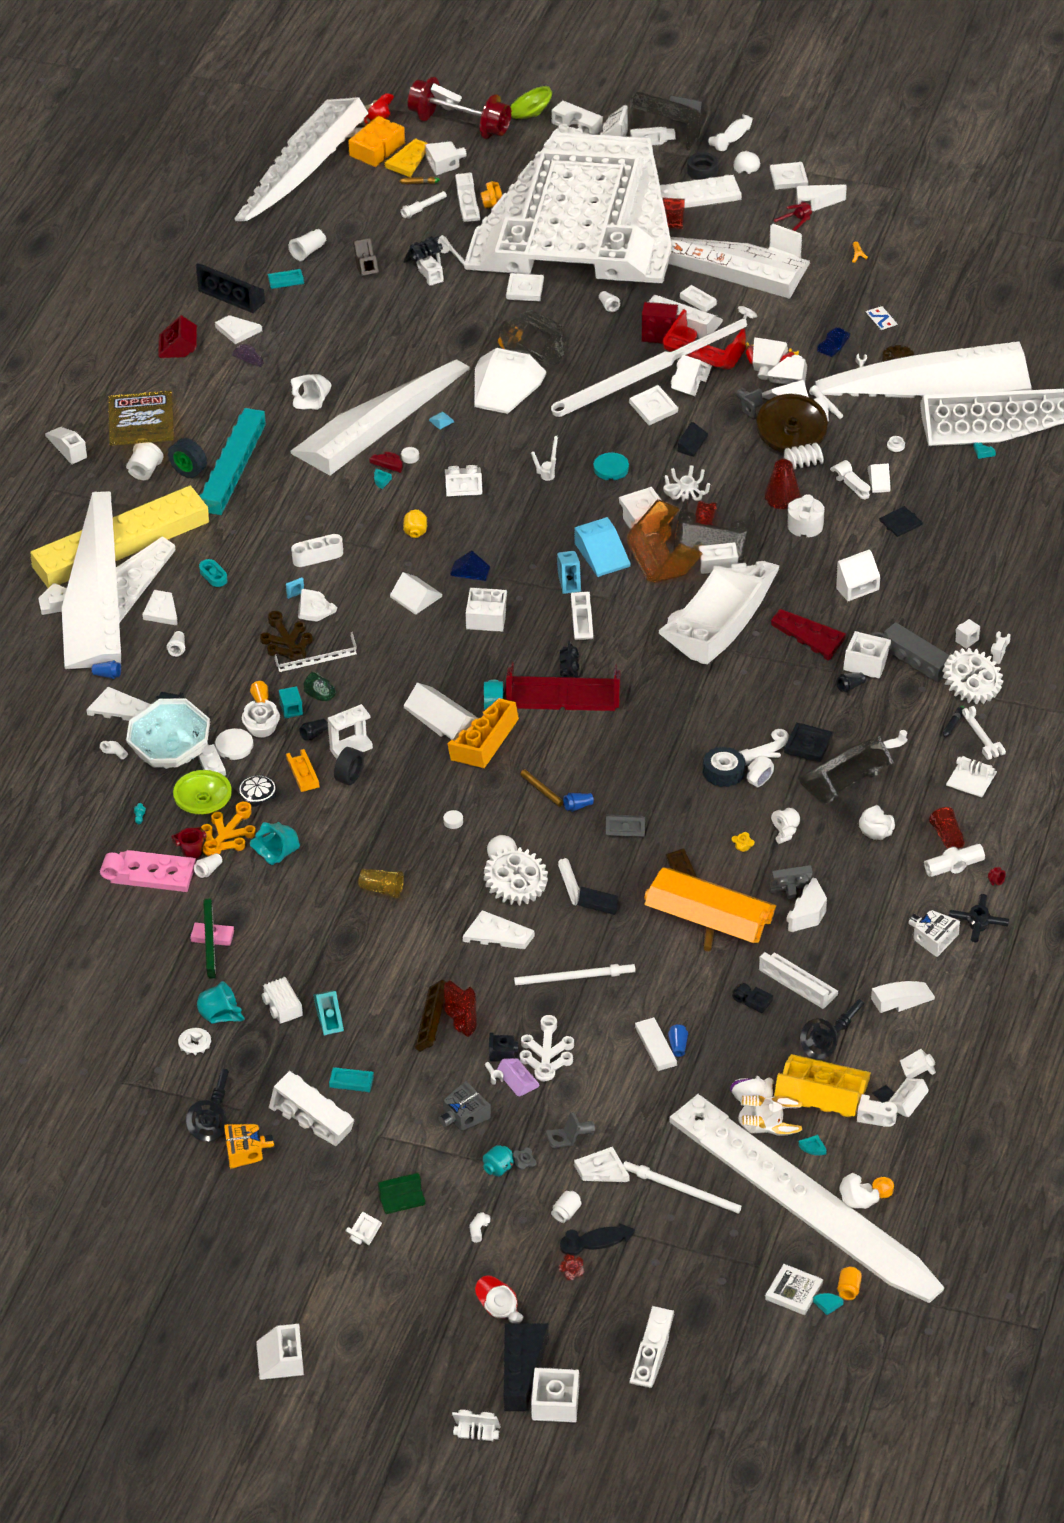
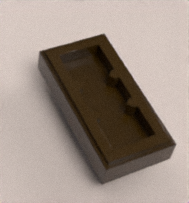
M684 848L666 854V859L671 869L697 877Z

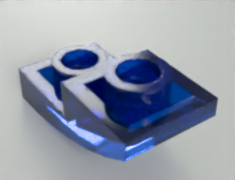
M835 327L827 333L826 340L818 345L817 351L833 357L844 346L851 333L846 332L842 328Z

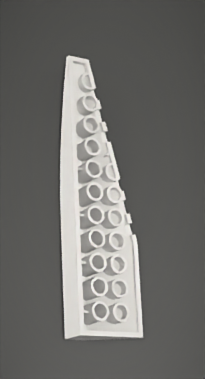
M360 98L326 100L288 140V147L282 149V155L275 159L276 164L268 169L260 181L261 186L255 188V195L248 198V204L242 207L235 220L248 221L272 206L298 186L333 153L336 147L345 141L346 136L352 133L355 127L368 114Z
M1020 342L904 357L860 367L815 381L816 386L819 388L818 390L823 395L840 396L843 393H848L851 396H858L859 393L869 394L872 397H876V394H885V397L914 398L915 395L923 397L924 395L1028 391L1032 389Z
M454 360L336 416L291 450V454L324 473L332 475L469 370V366Z
M1064 389L924 395L920 403L922 421L929 446L974 444L975 442L999 443L1064 424Z
M92 492L64 597L62 623L65 669L92 668L93 664L113 660L121 665L111 492Z

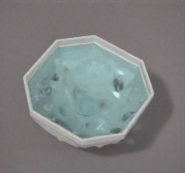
M159 699L129 720L126 741L134 752L152 767H164L165 769L178 767L190 762L191 759L194 760L196 756L202 753L208 740L210 718L187 699Z

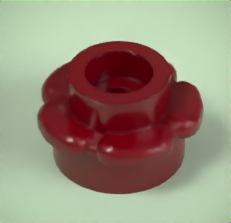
M994 867L988 873L989 882L993 886L995 884H1003L1006 877L1005 871L1000 867Z

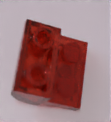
M662 198L668 228L683 229L685 199Z
M449 980L444 984L445 1011L450 1017H453L454 1028L469 1037L477 1027L475 992L471 987L464 991Z

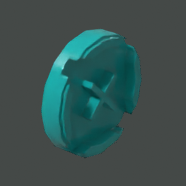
M611 452L599 455L593 464L595 474L604 480H608V478H613V480L621 479L629 471L628 459L619 453Z

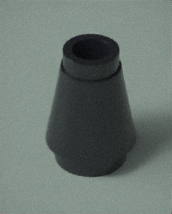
M862 672L841 674L837 678L836 684L840 691L848 692L865 683V676Z
M325 719L303 723L299 728L300 735L304 740L311 741L328 729V723Z

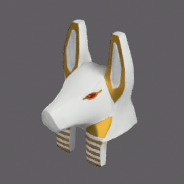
M759 1095L741 1096V1105H744L739 1113L738 1118L741 1125L749 1133L768 1132L781 1136L802 1131V1126L782 1123L783 1109L801 1108L802 1103L786 1096L769 1098Z

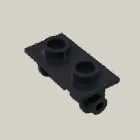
M568 641V647H563L560 650V675L562 677L574 675L575 678H578V671L580 670L578 664L579 651L577 647H573L570 641Z

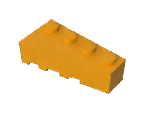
M497 699L483 712L481 718L471 722L472 726L466 731L462 730L455 741L451 740L448 742L451 760L485 768L519 719L516 702Z

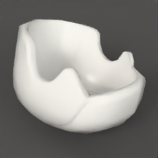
M743 151L737 155L733 166L738 173L747 171L750 174L757 171L760 166V160L756 154Z
M505 835L494 837L487 846L489 858L491 855L495 856L497 850L502 853L503 848L510 851L511 847H513L517 851L515 841Z

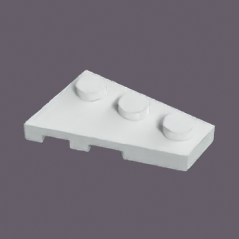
M107 687L87 709V715L102 714L105 718L117 716L129 721L134 717L135 712L143 710L151 704Z
M482 910L463 935V942L470 943L471 940L481 941V944L486 945L491 942L500 943L502 947L526 949L535 934L534 930Z

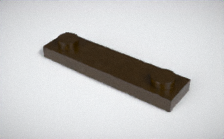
M443 979L428 989L415 1049L419 1052L432 1047L436 1041L435 1036L448 985Z

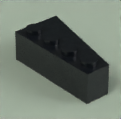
M549 1323L505 1324L504 1412L527 1411L533 1392L534 1370L540 1367L545 1347L549 1341Z

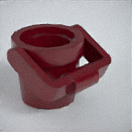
M201 827L186 828L180 833L171 836L175 846L181 847L184 857L197 859L201 856L203 838H207L205 831Z

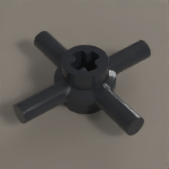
M980 894L978 905L973 906L969 912L949 911V917L968 921L972 929L971 941L974 943L979 941L980 931H984L989 924L1009 926L1008 918L990 915L988 908L985 907L987 901L986 894Z

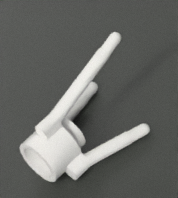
M443 235L440 236L438 243H441L443 246L441 253H447L450 250L464 265V259L454 250L448 239ZM439 252L436 253V260L441 265Z
M557 436L554 437L551 462H544L540 466L535 452H531L537 474H541V478L546 481L552 480L555 477Z

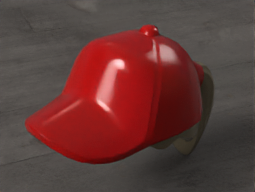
M387 93L382 95L379 100H374L372 104L364 106L368 114L359 124L362 126L366 125L378 116L387 119L390 116L388 106L394 99V96Z

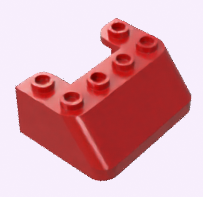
M685 309L682 310L663 338V347L667 351L673 352L694 342L697 338L696 330L687 326V312ZM742 328L734 341L725 350L706 345L685 356L722 369H731L736 365L746 349L745 329Z

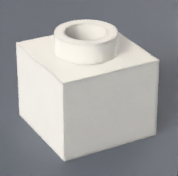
M970 619L958 625L955 642L967 649L979 640L980 626Z

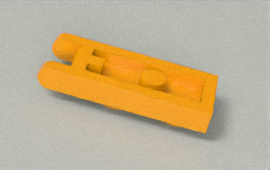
M305 749L300 750V756L293 758L290 753H286V759L300 791L304 792L319 788V780Z

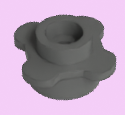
M526 1147L522 1151H514V1163L519 1169L524 1170L529 1166L534 1167L536 1165V1160L533 1159L531 1154L532 1150Z

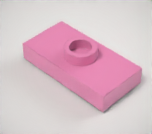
M194 923L191 942L205 943V927L203 923ZM214 925V944L230 946L234 927Z

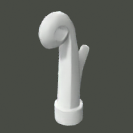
M775 729L771 733L772 738L775 740L774 742L750 750L740 751L739 753L745 758V766L751 764L755 758L762 755L767 758H779L781 754L775 751L786 745L789 739L787 731Z

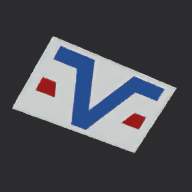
M882 306L866 311L881 330L898 325Z

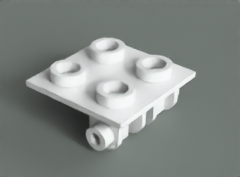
M965 756L958 757L956 762L958 765L946 786L983 797L997 771H995V768H992V765L981 764L980 761L976 765V760H973L971 763V759Z
M459 1410L458 1413L453 1412L456 1424H459V1426H454V1435H458V1438H469L471 1426V1439H474L476 1426L478 1427V1440L481 1439L482 1427V1440L494 1441V1439L499 1438V1430H495V1428H500L501 1426L498 1418L494 1417L493 1413L481 1412V1415H474L468 1410Z

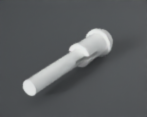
M443 191L422 202H415L410 206H404L401 209V214L404 218L409 219L413 214L421 212L424 207L446 198L447 195Z

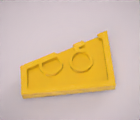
M414 139L387 160L385 168L411 177L426 154V144L428 143Z

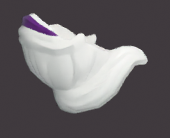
M756 1076V1079H738L732 1083L730 1091L740 1102L741 1096L759 1095L769 1098L773 1096L772 1084H774V1080L771 1078L763 1080L759 1076Z

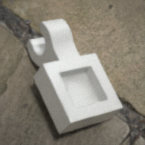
M997 632L996 644L993 643L991 648L993 662L996 661L997 664H1000L1006 646L1010 643V634L1003 638L1001 637V632Z

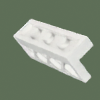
M765 952L760 956L759 970L820 1008L824 1009L838 995L836 989L775 952L771 956Z

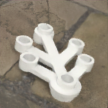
M546 1015L541 1018V1029L544 1031L543 1048L533 1040L531 1035L521 1037V1046L526 1049L530 1048L542 1058L540 1063L532 1057L530 1051L524 1050L520 1052V1062L532 1066L535 1069V1077L540 1081L553 1079L555 1070L563 1065L569 1066L573 1063V1055L570 1052H563L560 1058L550 1063V1059L564 1049L571 1050L574 1048V1039L570 1036L564 1037L561 1042L551 1048L552 1033L557 1029V1019L552 1015Z

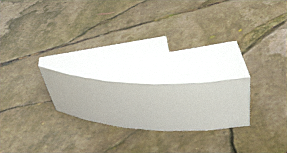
M571 593L575 640L593 639L590 593Z
M904 981L872 988L871 999L879 1012L882 1013L894 1008L900 1012L934 1000L935 996L924 982Z

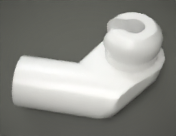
M102 741L100 744V749L106 754H116L120 759H125L128 755L127 751L116 741Z
M484 1212L478 1213L469 1226L473 1242H480L482 1240L481 1227L482 1225L487 1226L490 1223V1216Z

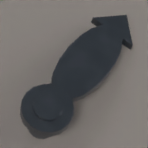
M619 1223L620 1227L598 1228L585 1233L581 1237L578 1236L576 1230L570 1229L560 1241V1250L565 1255L576 1256L584 1248H607L620 1243L624 1239L627 1243L635 1233V1229Z

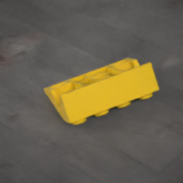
M791 1054L786 1061L783 1074L778 1073L774 1096L790 1097L800 1101L803 1107L813 1106L820 1108L824 1112L834 1111L842 1116L851 1117L855 1116L858 1112L861 1095L865 1093L871 1072Z

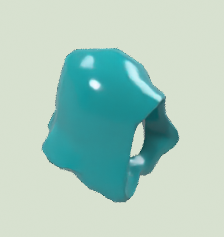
M263 822L260 830L255 834V838L250 841V846L259 855L263 856L268 864L274 865L275 863H280L284 857L296 851L300 847L297 832L290 826L283 825L280 822L275 824Z
M221 981L217 986L211 987L199 994L197 1008L200 1015L208 1022L214 1024L225 1021H243L245 1019L241 1013L242 1009L237 1006L234 993L225 981Z

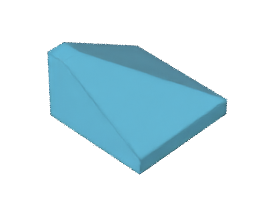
M444 412L429 419L439 429L454 422Z
M302 577L286 583L288 599L301 594V590L304 589Z

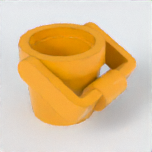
M491 181L486 183L487 190L481 192L485 209L493 208L502 197L499 183Z

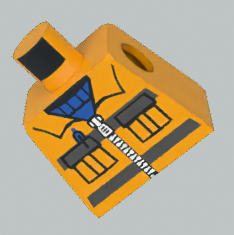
M256 1124L224 1125L230 1169L261 1161L263 1159L262 1148L274 1147L272 1134L260 1136L259 1126Z

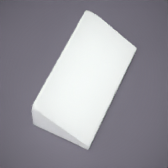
M906 1078L889 1100V1102L897 1106V1113L905 1117H909L928 1093L924 1079Z

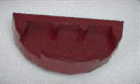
M384 452V454L377 456L374 454L369 458L371 464L400 473L403 470V462L400 456L393 452Z

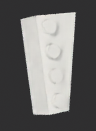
M289 1071L273 1088L269 1105L271 1110L279 1109L283 1112L282 1115L285 1118L290 1119L293 1117L298 1120L299 1126L305 1129L312 1128L315 1135L337 1146L352 1130L354 1119L345 1111L343 1112L333 1101L322 1096L316 1088L306 1084L300 1076L294 1075Z

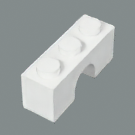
M565 101L560 102L552 109V124L557 126L560 124H567L568 126L578 124V128L583 130V134L597 135L603 130V117Z

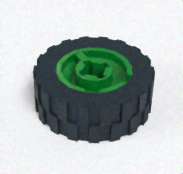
M180 438L168 449L169 462L180 475L186 478H193L206 468L207 457L205 452L192 439Z

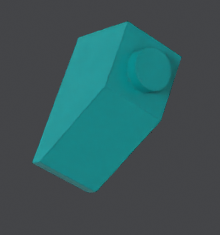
M330 990L313 994L323 1035L344 1031L336 991Z

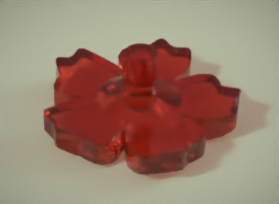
M570 1254L564 1256L565 1261H562L558 1268L560 1272H565L564 1276L567 1280L572 1281L574 1277L583 1276L584 1269L581 1268L584 1265L583 1259L580 1256L575 1258L574 1255Z

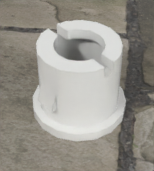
M138 441L135 443L133 454L126 465V468L129 469V474L139 480H148L156 466L163 461V453L153 443Z

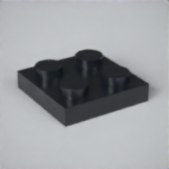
M796 722L784 747V753L821 762L833 737V731Z

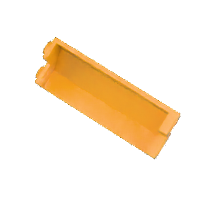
M664 867L659 871L650 889H647L644 896L646 900L644 905L752 943H759L764 925L771 924L776 908L775 904Z

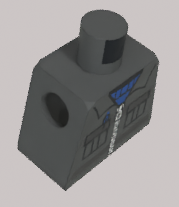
M465 1081L444 1099V1114L439 1116V1121L443 1127L454 1123L460 1130H465L490 1119L491 1107Z

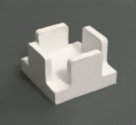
M652 487L619 497V503L623 507V519L630 529L634 528V524L640 522L643 532L658 528L659 519H663V515L667 514V507Z

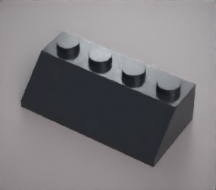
M200 263L196 264L199 292L251 313L256 312L265 303L264 289Z

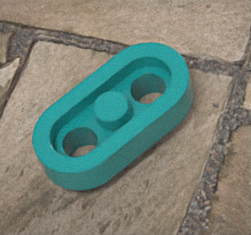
M206 559L200 562V574L212 586L221 587L227 583V573L216 561Z

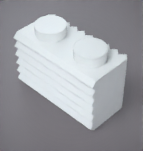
M286 977L264 984L263 1001L265 1005H270L272 1017L274 1019L277 1018L280 1024L303 1016L302 1004Z

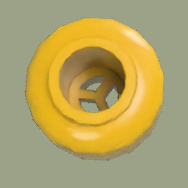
M420 510L409 511L404 516V532L413 538H418L426 533V515Z

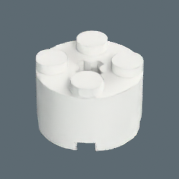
M804 495L802 498L795 499L788 504V529L792 534L800 537L801 534L807 535L806 537H813L822 531L824 525V506L820 501L814 499L811 495Z

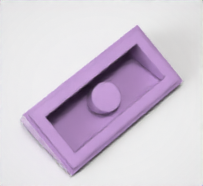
M518 1058L502 1059L497 1070L502 1071L504 1081L517 1096H522L538 1088L540 1085Z

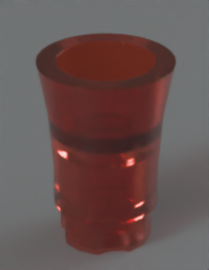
M942 807L934 811L929 817V823L936 830L943 844L948 849L963 847L965 841L957 823L954 809Z

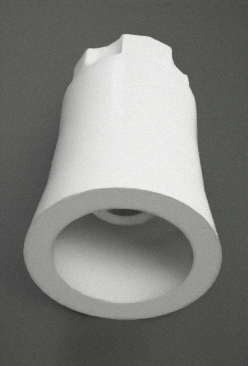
M316 229L299 238L292 239L289 242L290 253L295 259L303 261L308 255L324 244L326 237L321 230Z

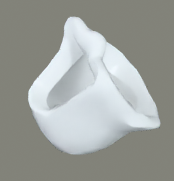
M319 374L292 378L293 407L303 410H317L321 408L323 400L330 391L331 383ZM303 383L304 393L301 397L298 393V389L300 385Z

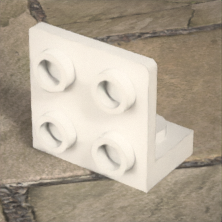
M772 224L770 226V247L768 249L801 258L802 234Z
M467 465L466 468L459 469V466H449L448 469H445L447 496L482 494L481 469L477 468V465Z

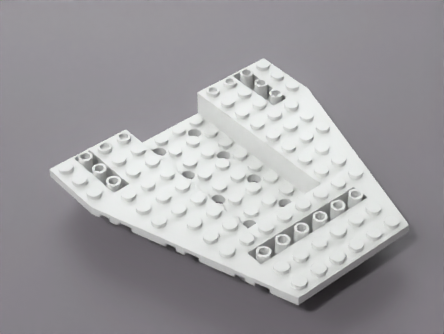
M554 132L544 144L542 151H538L535 159L531 160L518 176L516 183L509 187L508 193H504L491 209V214L482 220V225L475 229L464 263L465 270L522 274L531 273L534 260L590 263L595 265L596 279L663 283L672 250V243L650 138Z

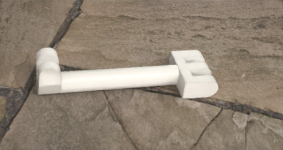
M971 706L969 710L967 708L963 709V716L985 745L982 753L986 759H992V755L994 758L998 757L999 753L1000 755L1006 754L1000 742L993 744L974 718L976 715L975 707Z

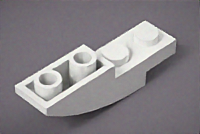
M652 1306L643 1342L640 1343L631 1375V1384L652 1388L668 1343L669 1331L674 1316L673 1310Z

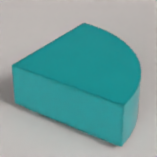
M975 442L973 445L978 459L993 457L996 454L993 447L985 446L981 442Z
M376 469L374 472V482L381 489L392 479V474L379 469Z
M818 1135L799 1141L798 1146L804 1152L817 1156L826 1155L827 1150Z
M824 1293L813 1297V1302L826 1315L844 1304V1300L834 1294Z

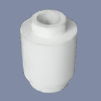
M565 1191L554 1204L551 1212L552 1216L562 1223L570 1220L581 1206L580 1196L574 1191Z

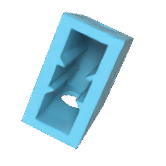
M576 552L557 553L558 576L563 594L581 592L580 562ZM567 576H572L573 579L568 580Z

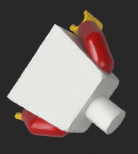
M755 337L754 345L746 343V355L749 363L753 365L755 371H759L758 378L762 380H767L768 371L785 358L799 355V351L792 352L791 348L788 352L786 342Z

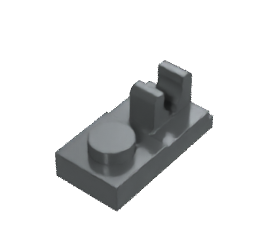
M606 814V835L645 837V817Z

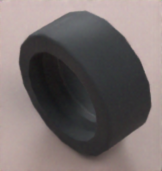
M698 152L691 155L687 160L688 175L695 180L716 177L718 174V159L715 155L707 152ZM698 165H707V166H710V167H707V168H698V167H696V166H698Z
M345 747L341 751L334 767V778L336 781L347 785H352L356 782L364 763L362 751L351 747Z

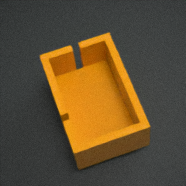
M376 117L349 139L350 156L376 167L384 160V157L387 158L405 143L404 127L394 122L390 123L389 120L383 117Z

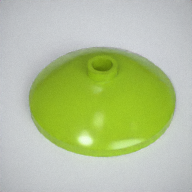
M543 86L525 93L511 105V117L527 119L540 115L552 97V90L547 86Z
M198 770L184 775L177 781L173 790L176 804L184 811L193 814H209L221 809L228 803L232 793L229 780L224 775L211 770Z

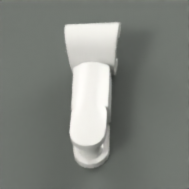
M847 460L830 468L831 471L838 473L839 476L836 477V480L842 481L844 479L843 482L855 491L861 499L869 498L870 486L852 472L851 464Z

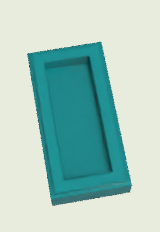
M301 269L268 274L271 289L304 284Z
M333 1067L329 1088L370 1092L374 1072Z

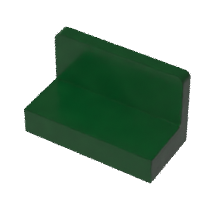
M419 1173L378 1182V1194L385 1214L426 1204L421 1190Z

